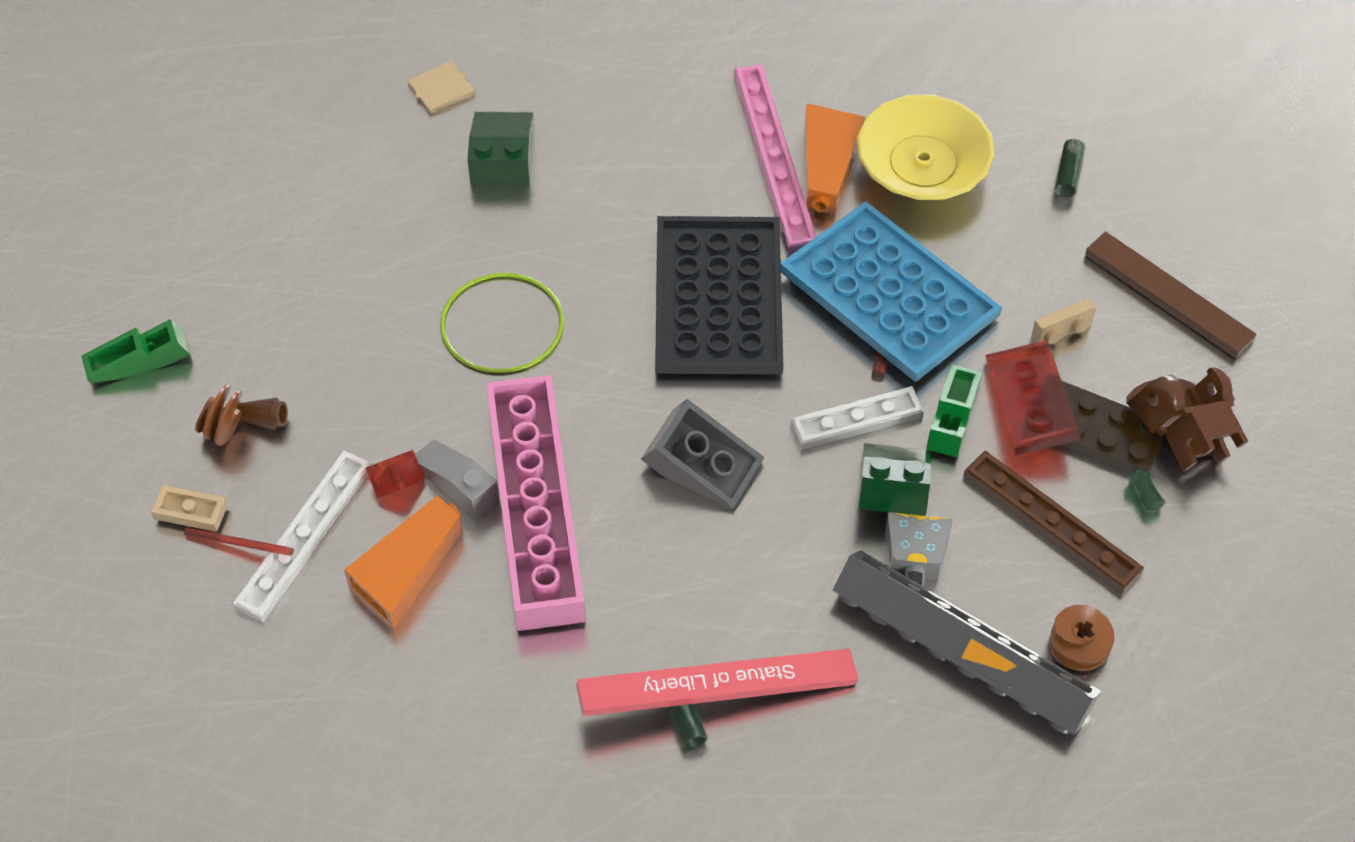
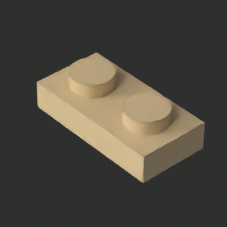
M1088 298L1035 319L1031 335L1032 341L1039 347L1047 343H1056L1064 336L1074 332L1080 333L1085 331L1092 324L1096 310L1095 304Z
M163 484L151 514L153 519L217 532L228 502L226 497Z

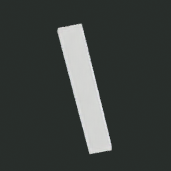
M343 450L232 604L235 610L264 623L372 471L371 462Z

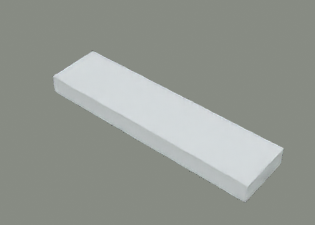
M911 386L791 418V427L801 450L920 419L923 418L924 410Z

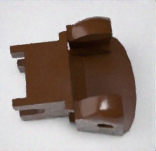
M1210 367L1206 371L1208 375L1196 385L1184 379H1177L1173 374L1164 375L1155 380L1140 384L1126 397V404L1145 424L1151 434L1158 433L1160 436H1166L1183 471L1189 470L1197 463L1196 457L1212 455L1216 464H1221L1231 455L1224 442V437H1231L1237 448L1242 447L1248 442L1231 409L1235 405L1231 380L1221 367Z

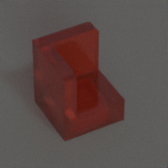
M414 450L365 468L377 499L424 481V476Z

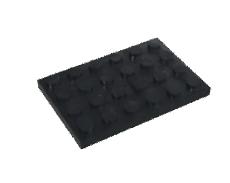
M657 216L655 373L783 374L780 217Z

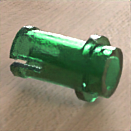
M1139 469L1129 475L1128 487L1130 490H1135L1145 507V511L1152 513L1163 507V504L1166 502L1152 482L1153 475L1145 469Z

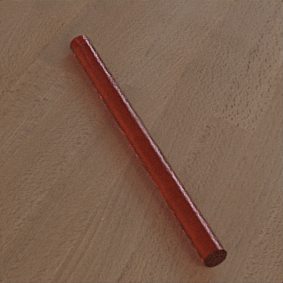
M185 528L184 530L185 536L292 556L294 552L292 547L193 528Z

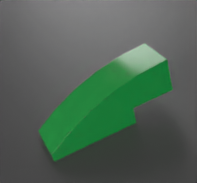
M169 319L144 333L135 327L81 355L87 380L90 383H96L153 371L189 356L190 351L184 331L172 319Z
M951 364L930 428L926 446L927 450L958 458L983 372Z

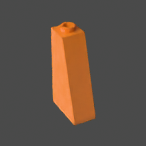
M807 103L804 141L806 205L808 209L836 215L858 151L857 136L865 116Z
M437 495L344 569L348 587L392 629L400 623L462 534L460 521L462 516L460 511L451 502L446 504Z

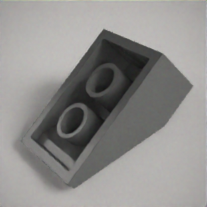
M686 399L671 411L641 460L666 479L724 507L733 509L765 457L690 400Z

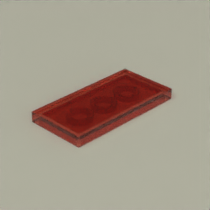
M1048 340L985 355L1015 455L1080 440V432Z

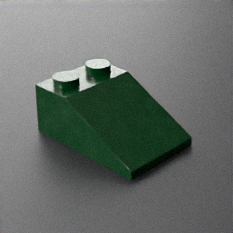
M533 112L474 113L467 157L470 183L530 184Z
M864 443L858 509L926 516L931 485L929 450Z

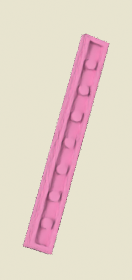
M762 64L734 68V78L776 217H780V230L787 253H794L816 238V234Z

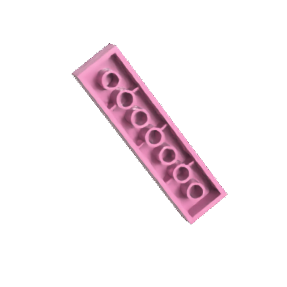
M551 375L488 382L486 386L517 631L585 622L584 597Z

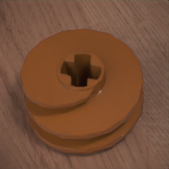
M225 384L216 398L211 396L207 400L195 425L197 433L203 432V436L207 440L215 438V444L219 446L226 444L232 437L242 413L236 409L242 397L240 390H237L229 402L225 403L231 389L229 384Z
M1088 605L1066 607L1056 616L1048 641L1051 654L1057 662L1068 669L1077 671L1093 670L1102 665L1109 657L1115 640L1114 628L1109 619L1098 609Z

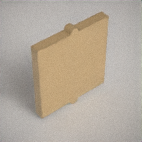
M452 60L407 80L408 85L416 94V100L421 101L430 114L475 95V90L467 81L466 74L461 73Z

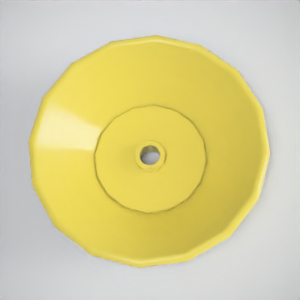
M906 95L883 103L865 118L857 136L859 160L870 177L890 192L916 200H946L970 191L987 176L995 156L992 134L981 118L959 102L935 95Z

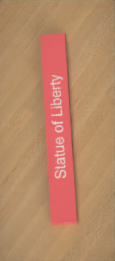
M849 648L577 679L576 688L582 717L850 686L856 685L859 678Z

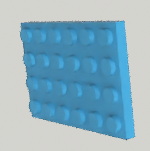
M866 201L780 263L781 273L914 382H917L999 317L1002 310L999 304Z

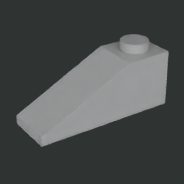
M435 439L409 458L410 462L474 522L500 503L497 480L476 461Z

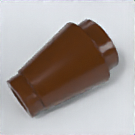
M276 397L240 402L237 406V409L242 412L239 422L273 430L283 427L287 422V404L284 401H279Z

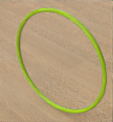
M516 273L488 274L467 282L448 299L440 319L441 336L449 352L463 364L488 373L521 371L542 361L558 344L564 326L562 307L554 293L541 282ZM499 277L522 279L537 285L552 298L559 314L558 332L550 347L531 362L505 369L482 367L467 361L452 348L445 332L446 314L454 299L462 291L475 283Z

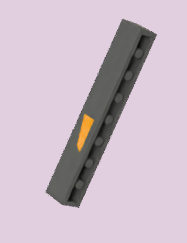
M862 550L849 556L832 590L841 595L840 599L845 604L855 608L861 607L869 612V617L875 622L882 625L889 624L899 630L898 634L905 640L913 643L918 641L929 648L928 652L932 656L944 661L948 659L958 665V670L962 674L974 679L978 677L988 683V688L992 692L1003 697L1008 695L1018 701L1019 707L1032 715L1040 714L1050 720L1049 724L1059 732L1065 734L1070 732L1074 735L1083 726L1101 693L1100 690Z

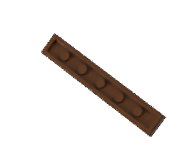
M1105 231L1086 249L1085 255L1235 359L1255 340L1257 335L1255 332Z
M986 450L964 470L963 476L1120 594H1123L1143 573L1144 567Z

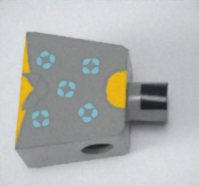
M888 512L885 535L889 567L923 587L925 586V580H938L953 519Z

